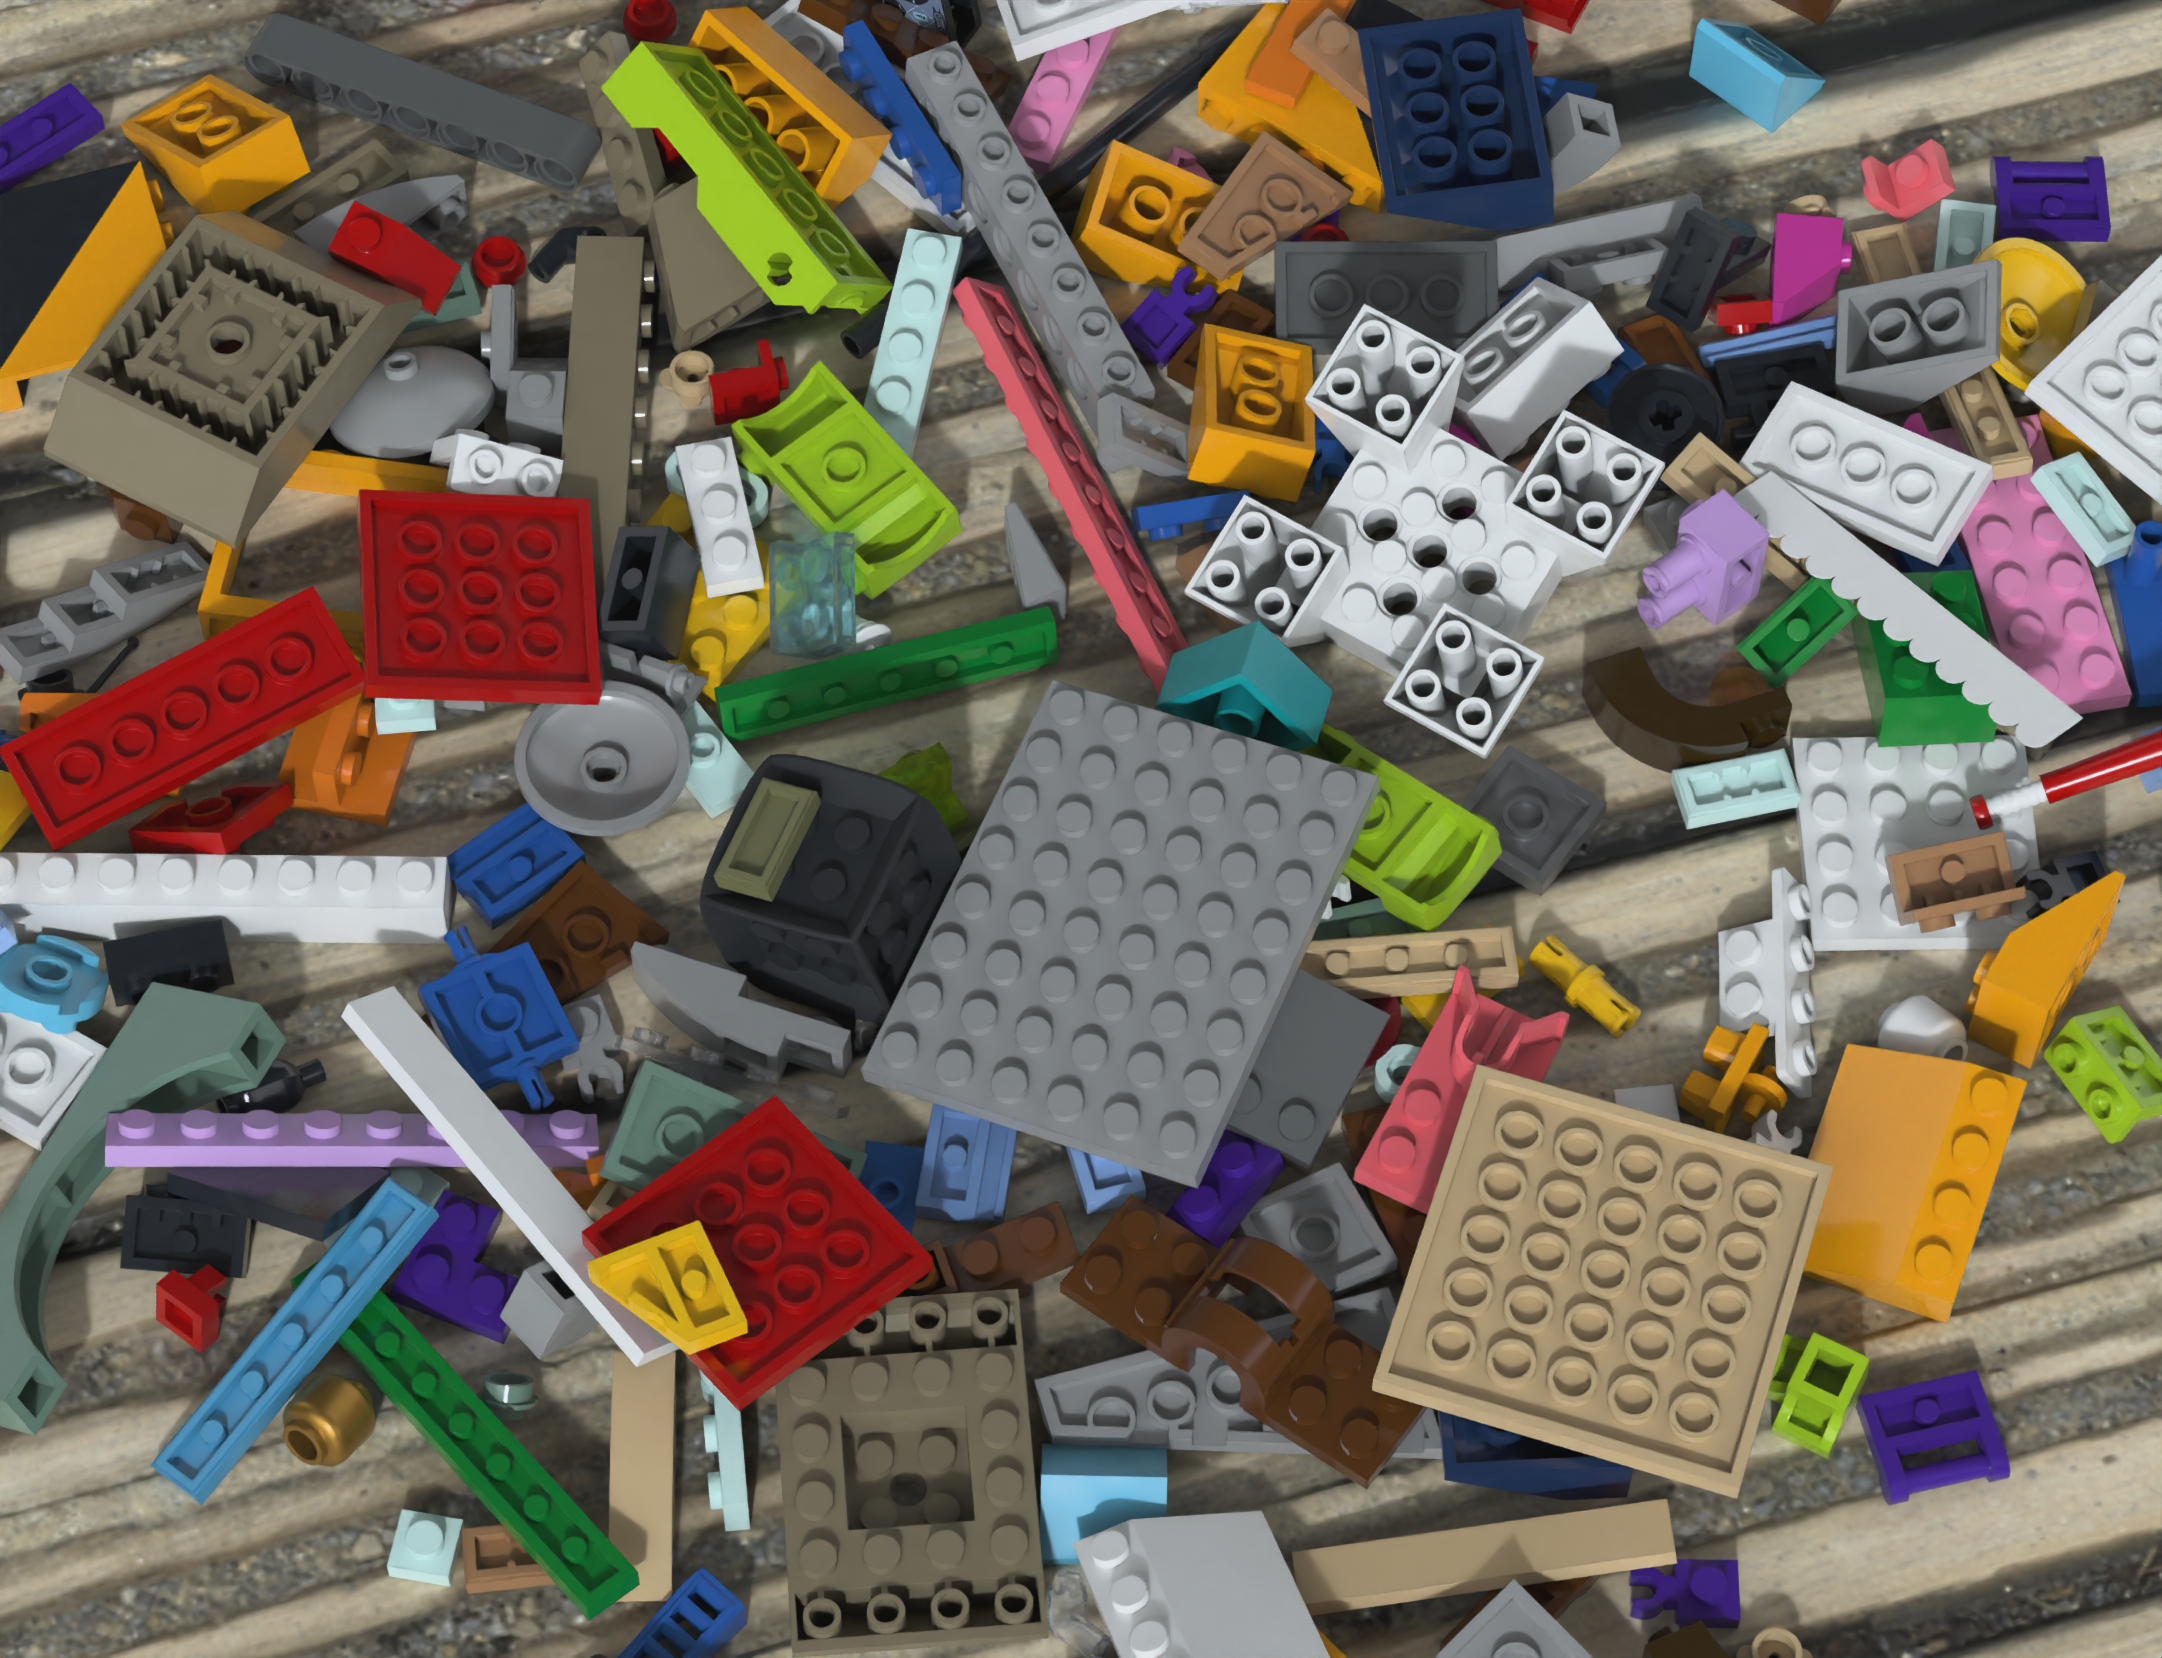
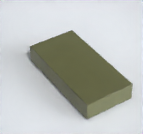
M763 777L713 875L718 887L772 902L821 805L817 791Z

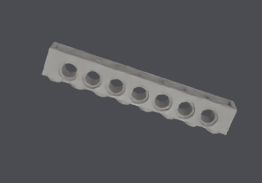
M953 41L907 58L904 86L961 173V199L1097 440L1098 399L1114 392L1152 409L1156 391L1154 385L958 42Z

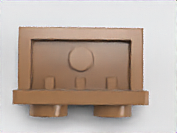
M2003 831L1884 857L1899 924L1904 926L1919 923L1921 933L1956 926L1954 915L1974 910L1977 921L2013 914L2010 903L2027 898L2025 886L2016 888Z

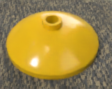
M2016 237L1993 243L1981 251L1971 264L1998 259L2002 264L2000 360L1990 366L2008 382L2026 391L2030 382L2068 346L2084 288L2087 284L2076 269L2050 247L2031 239Z

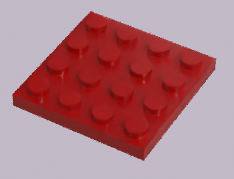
M359 489L357 497L364 698L599 705L602 687L589 499Z
M775 1095L581 1232L582 1243L595 1258H599L692 1222L700 1221L747 1319L748 1333L688 1355L686 1352L684 1353L738 1411H741L933 1270V1257Z

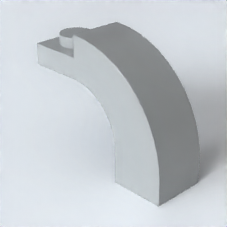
M1566 92L1554 107L1541 118L1554 184V194L1566 190L1593 175L1621 149L1612 104Z

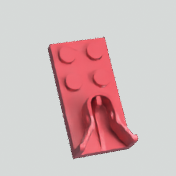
M1460 965L1457 969L1452 993L1359 1161L1353 1180L1427 1215L1477 1064L1543 1082L1563 1044L1570 1014L1559 1011L1538 1020L1532 1019L1476 993L1469 968Z

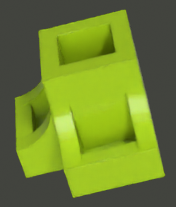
M1813 1332L1810 1339H1801L1785 1333L1767 1398L1782 1404L1772 1425L1771 1433L1828 1459L1867 1380L1871 1358Z

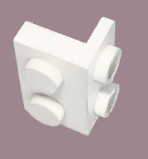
M456 429L455 435L434 441L430 463L449 468L446 487L452 492L557 497L564 460L541 455V449L536 446L514 442L503 445L489 441V435L470 429Z

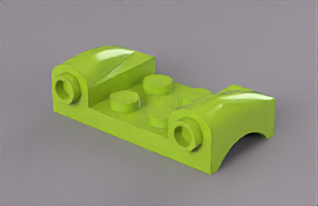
M821 361L811 367L798 388L782 403L764 414L753 418L739 419L731 425L737 448L740 452L736 455L737 465L748 470L750 474L753 473L758 476L768 487H772L776 483L836 549L838 560L841 564L835 569L836 574L844 587L855 597L862 592L869 599L873 600L906 577L963 532L956 507Z
M1323 722L1317 744L1296 751L1379 776L1381 789L1342 874L1380 897L1383 909L1418 931H1436L1474 889L1502 854L1499 841L1500 834L1490 821L1479 814H1472L1361 746L1346 732L1339 729L1335 730Z

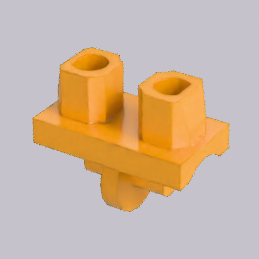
M1753 1022L1747 1035H1744L1738 1031L1716 1025L1704 1049L1702 1061L1725 1071L1726 1074L1720 1082L1693 1069L1681 1089L1678 1106L1705 1120L1703 1129L1724 1134L1741 1101L1745 1105L1740 1112V1116L1752 1123L1756 1122L1760 1113L1766 1114L1773 1109L1779 1114L1787 1101V1095L1783 1088L1777 1084L1779 1078L1776 1074V1067L1766 1065L1761 1075L1757 1074L1764 1060L1765 1053L1762 1047L1769 1036V1029Z

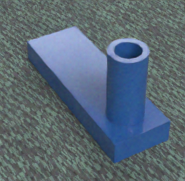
M2144 521L2135 530L2128 555L2104 564L2136 708L2162 706V524L2156 521Z

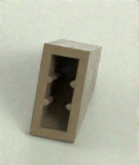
M698 176L683 185L676 182L662 189L653 199L648 224L672 344L678 354L689 351L770 302L767 294L697 209Z

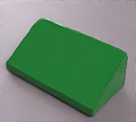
M1810 575L1735 644L1737 650L1774 689H1777L1859 613L1858 608L1850 600L1843 599L1833 592L1831 579H1820Z

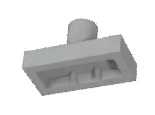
M1114 392L1097 400L1098 446L1096 455L1104 470L1109 473H1116L1130 465H1134L1176 484L1189 480L1187 479L1189 425Z

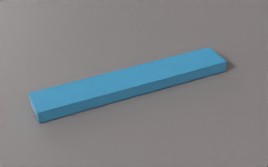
M389 1176L157 1456L151 1466L161 1476L200 1505H203L440 1215L435 1208Z

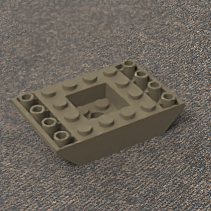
M235 210L195 215L67 375L43 448L44 454L97 482L236 549L421 308L422 301L420 298L334 259L328 254ZM237 340L243 344L238 351L231 354H221L214 350L220 342Z
M1018 1289L894 1298L775 1385L793 1658L1048 1639L1049 1633ZM914 1482L924 1488L926 1495L919 1503L904 1506L893 1500L891 1492L900 1483Z

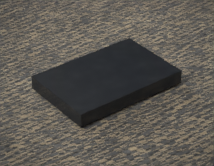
M175 1167L167 1173V1191L177 1196L323 1242L357 1216L389 1176L391 1177V1172L378 1167Z

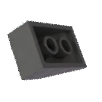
M1298 968L1225 1129L1279 1151L1284 1164L1308 1176L1391 1015Z

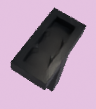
M1694 207L1687 211L1645 306L1688 332L1693 333L1701 328L1717 290L1763 264L1772 244L1757 236V231L1743 221L1730 220L1728 218L1720 221L1703 210Z

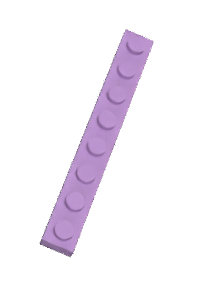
M140 1109L129 1110L124 1113H107L105 1167H467L424 1114H398L391 1110H377L370 1114H337L330 1110H315L308 1114H276L269 1110H253L246 1114L213 1113L207 1110H191L186 1113H151ZM511 1110L500 1111L547 1167H586L585 1159L599 1156L597 1114H581L572 1110H562L554 1114H520Z

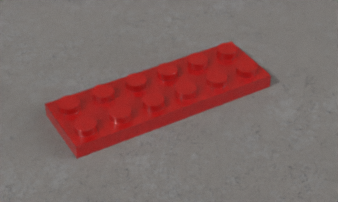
M313 585L0 746V755L52 850L55 852L364 692V672Z

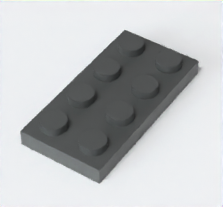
M1497 241L1275 242V339L1311 346L1312 355H1332L1363 305L1366 304L1441 345L1456 351L1498 313Z

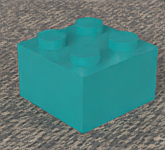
M1257 620L1173 653L1156 707L1161 712L1292 751H1298L1317 744L1333 690Z

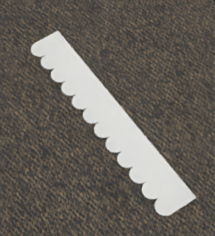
M1772 470L1733 496L1752 517L1758 516L1756 521L1770 533L1769 538L1784 536L1781 539L1780 546L1786 555L1797 559L1808 557L1805 565L1811 575L1820 579L1835 577L1832 580L1831 587L1837 596L1848 600L1860 598L1857 608L1862 616L1870 620H1883L1887 618L1884 621L1883 630L1888 637L1897 641H1909L1912 639L1909 650L1914 658L1923 662L1939 660L1936 663L1935 670L1940 679L1953 684L1964 682L1961 689L1962 694L1968 701L1974 704L1984 705L1991 703L1988 709L1989 716L1999 725L2014 726L2018 724L2015 729V735L2023 745L2032 748L2047 745L2083 719V717Z

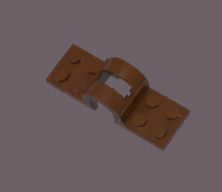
M1132 1194L1060 1283V1293L1180 1370L1189 1373L1195 1365L1196 1347L1215 1354L1239 1377L1241 1384L1239 1406L1245 1412L1365 1489H1368L1428 1409V1407L1372 1391L1373 1378L1382 1353L1334 1323L1335 1303L1329 1291L1320 1279L1296 1257L1273 1243L1251 1236L1239 1237L1236 1240L1231 1238L1223 1250L1220 1251ZM1227 1283L1247 1296L1255 1288V1283L1259 1284L1277 1297L1294 1314L1296 1321L1290 1327L1294 1336H1291L1289 1339L1282 1338L1277 1344L1257 1322L1230 1304L1216 1299Z

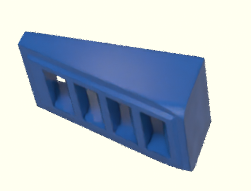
M700 1567L681 1585L617 1658H644L646 1655L650 1658H674L659 1644L665 1637L684 1653L681 1658H712L747 1624L746 1608L705 1568ZM701 1602H704L718 1615L714 1621L698 1607ZM686 1619L702 1633L696 1641L678 1625L682 1620Z

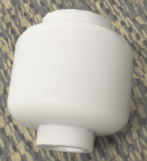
M1919 995L1909 997L1903 1002H1895L1883 1012L1879 1019L1878 1048L1964 1061L1966 1058L1968 1046L1965 1042L1966 1030L1963 1022L1926 996Z

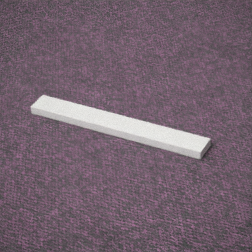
M392 986L348 1002L341 1016L632 1363L639 1367L680 1349L591 1282L588 1276L587 1262L596 1258L583 1245L581 1232L594 1223L593 1220L396 988Z

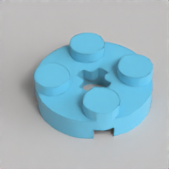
M37 935L36 944L18 945V936L16 937L17 943L0 955V1012L12 1013L20 1018L41 1023L46 1030L52 1033L68 1034L76 1030L78 1022L93 1017L103 1007L109 984L108 972L106 971L104 975L98 969L100 959L87 947L75 941L54 935Z

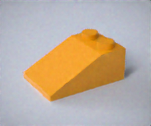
M208 74L120 124L126 137L184 199L202 214L235 210L245 215L249 211L250 206L269 195H277L289 190L294 185L295 180L311 172L290 115L212 74Z
M1113 139L1091 171L1070 238L1086 268L1117 281L1172 289L1175 275L1182 268L1189 266L1197 274V277L1189 284L1187 291L1201 293L1203 288L1209 284L1216 290L1219 296H1223L1228 289L1237 293L1244 271L1243 268L1224 281H1220L1177 251L1184 236L1222 186Z
M1204 323L1201 332L1187 440V479L1202 482L1212 487H1226L1240 491L1249 490V493L1257 494L1263 498H1277L1297 502L1316 452L1315 415L1305 402V397L1313 386L1311 346Z
M2117 871L2110 873L2009 933L1998 954L1987 950L1973 977V982L1976 985L1964 1011L1972 1014L1966 1035L1967 1038L2031 1069L2108 934L2126 875Z

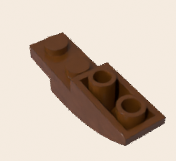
M1056 1201L946 1247L943 1246L939 1238L921 1245L933 1257V1270L895 1298L1018 1289L1020 1299L1031 1295L1028 1284L1074 1266L1081 1256L1064 1211L1059 1202Z

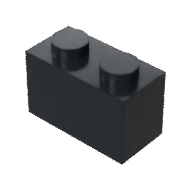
M670 526L619 527L597 620L598 635L607 643L634 651L637 661H640L644 655L659 660H678L701 555Z

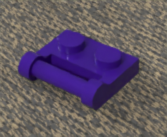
M1992 156L1990 163V185L1993 188L1994 205H1996L1995 215L1998 241L2017 237L2034 241L2108 242L2111 223L2102 156H2085L2083 162L2011 161L2010 156ZM2013 183H2083V184H2013Z
M1977 1370L1858 1397L1856 1410L1879 1473L1880 1487L1887 1505L1907 1502L1910 1494L1986 1477L1988 1482L1991 1483L2010 1477V1464L2007 1452ZM1974 1439L1980 1453L1903 1470L1899 1456Z

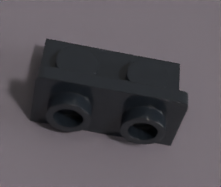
M145 1184L144 1196L127 1195L120 1268L170 1272L174 1269L178 1273L195 1274L209 1264L225 1277L246 1278L251 1219L193 1200L181 1199V1196L168 1192L165 1185Z

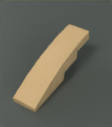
M613 1352L609 1541L638 1571L640 1581L639 1586L616 1602H667L673 1595L676 1477V1352L668 1353L639 1367H636L624 1352Z

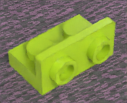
M2120 1005L2071 1017L2044 1051L2045 1060L2110 1144L2121 1142L2137 1122L2162 1115V1059Z

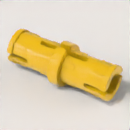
M1554 934L1546 937L1545 942L1548 943V946L1543 941L1539 942L1530 954L1528 963L1565 993L1564 1000L1573 1008L1580 1006L1610 1032V1035L1615 1039L1623 1036L1624 1031L1620 1029L1621 1027L1626 1032L1632 1028L1638 1020L1641 1010L1602 978L1605 976V973L1595 964L1588 966L1560 942Z

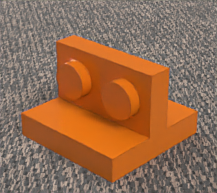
M364 692L295 727L276 782L289 783L294 804L289 807L291 809L388 827L419 731L378 735L375 703H372L370 698H364Z

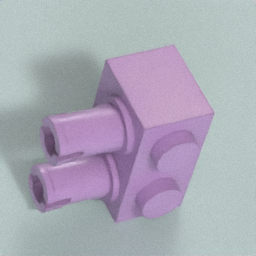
M1724 489L1706 501L1699 499L1690 504L1679 518L1676 547L1643 570L1645 572L1643 573V581L1650 590V593L1638 601L1637 609L1642 620L1651 629L1659 630L1687 608L1695 606L1714 626L1720 624L1758 597L1770 533Z

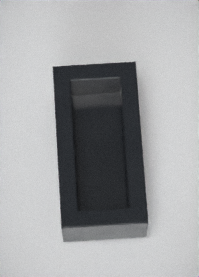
M222 919L103 942L108 977L117 1007L129 1004L136 1006L151 982L206 993L214 992L222 986L235 984Z

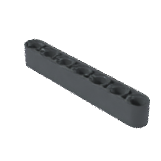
M271 14L243 55L242 62L247 71L257 80L267 85L556 190L565 192L575 190L601 149L602 142L600 136L593 128L580 120L285 14Z

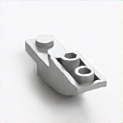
M458 174L428 177L375 190L317 216L295 230L294 237L296 240L330 255L328 247L351 205L356 201L405 225L429 243L441 233L449 232L456 228L463 218L469 214L465 182Z
M634 942L631 948L634 981L650 1002L670 1022L699 1044L749 1071L779 1082L788 1062L841 1079L845 1078L852 1061L850 1030L844 1029L839 1023L826 1017L816 1016L809 1018L789 1012L782 1005L772 1000L758 999L754 1001L749 999L747 976L739 974L736 969L725 963L710 962L707 964L685 957L678 950L667 945L649 946L640 942Z

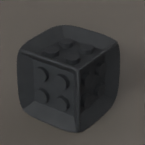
M775 754L766 758L749 780L717 843L703 879L700 911L703 921L723 958L739 974L746 975L747 981L775 996L802 1005L861 1021L884 1023L958 873L962 861L938 810L928 799L916 791L891 779L828 761L799 755ZM763 777L817 791L821 801V805L772 902L720 888L713 876Z

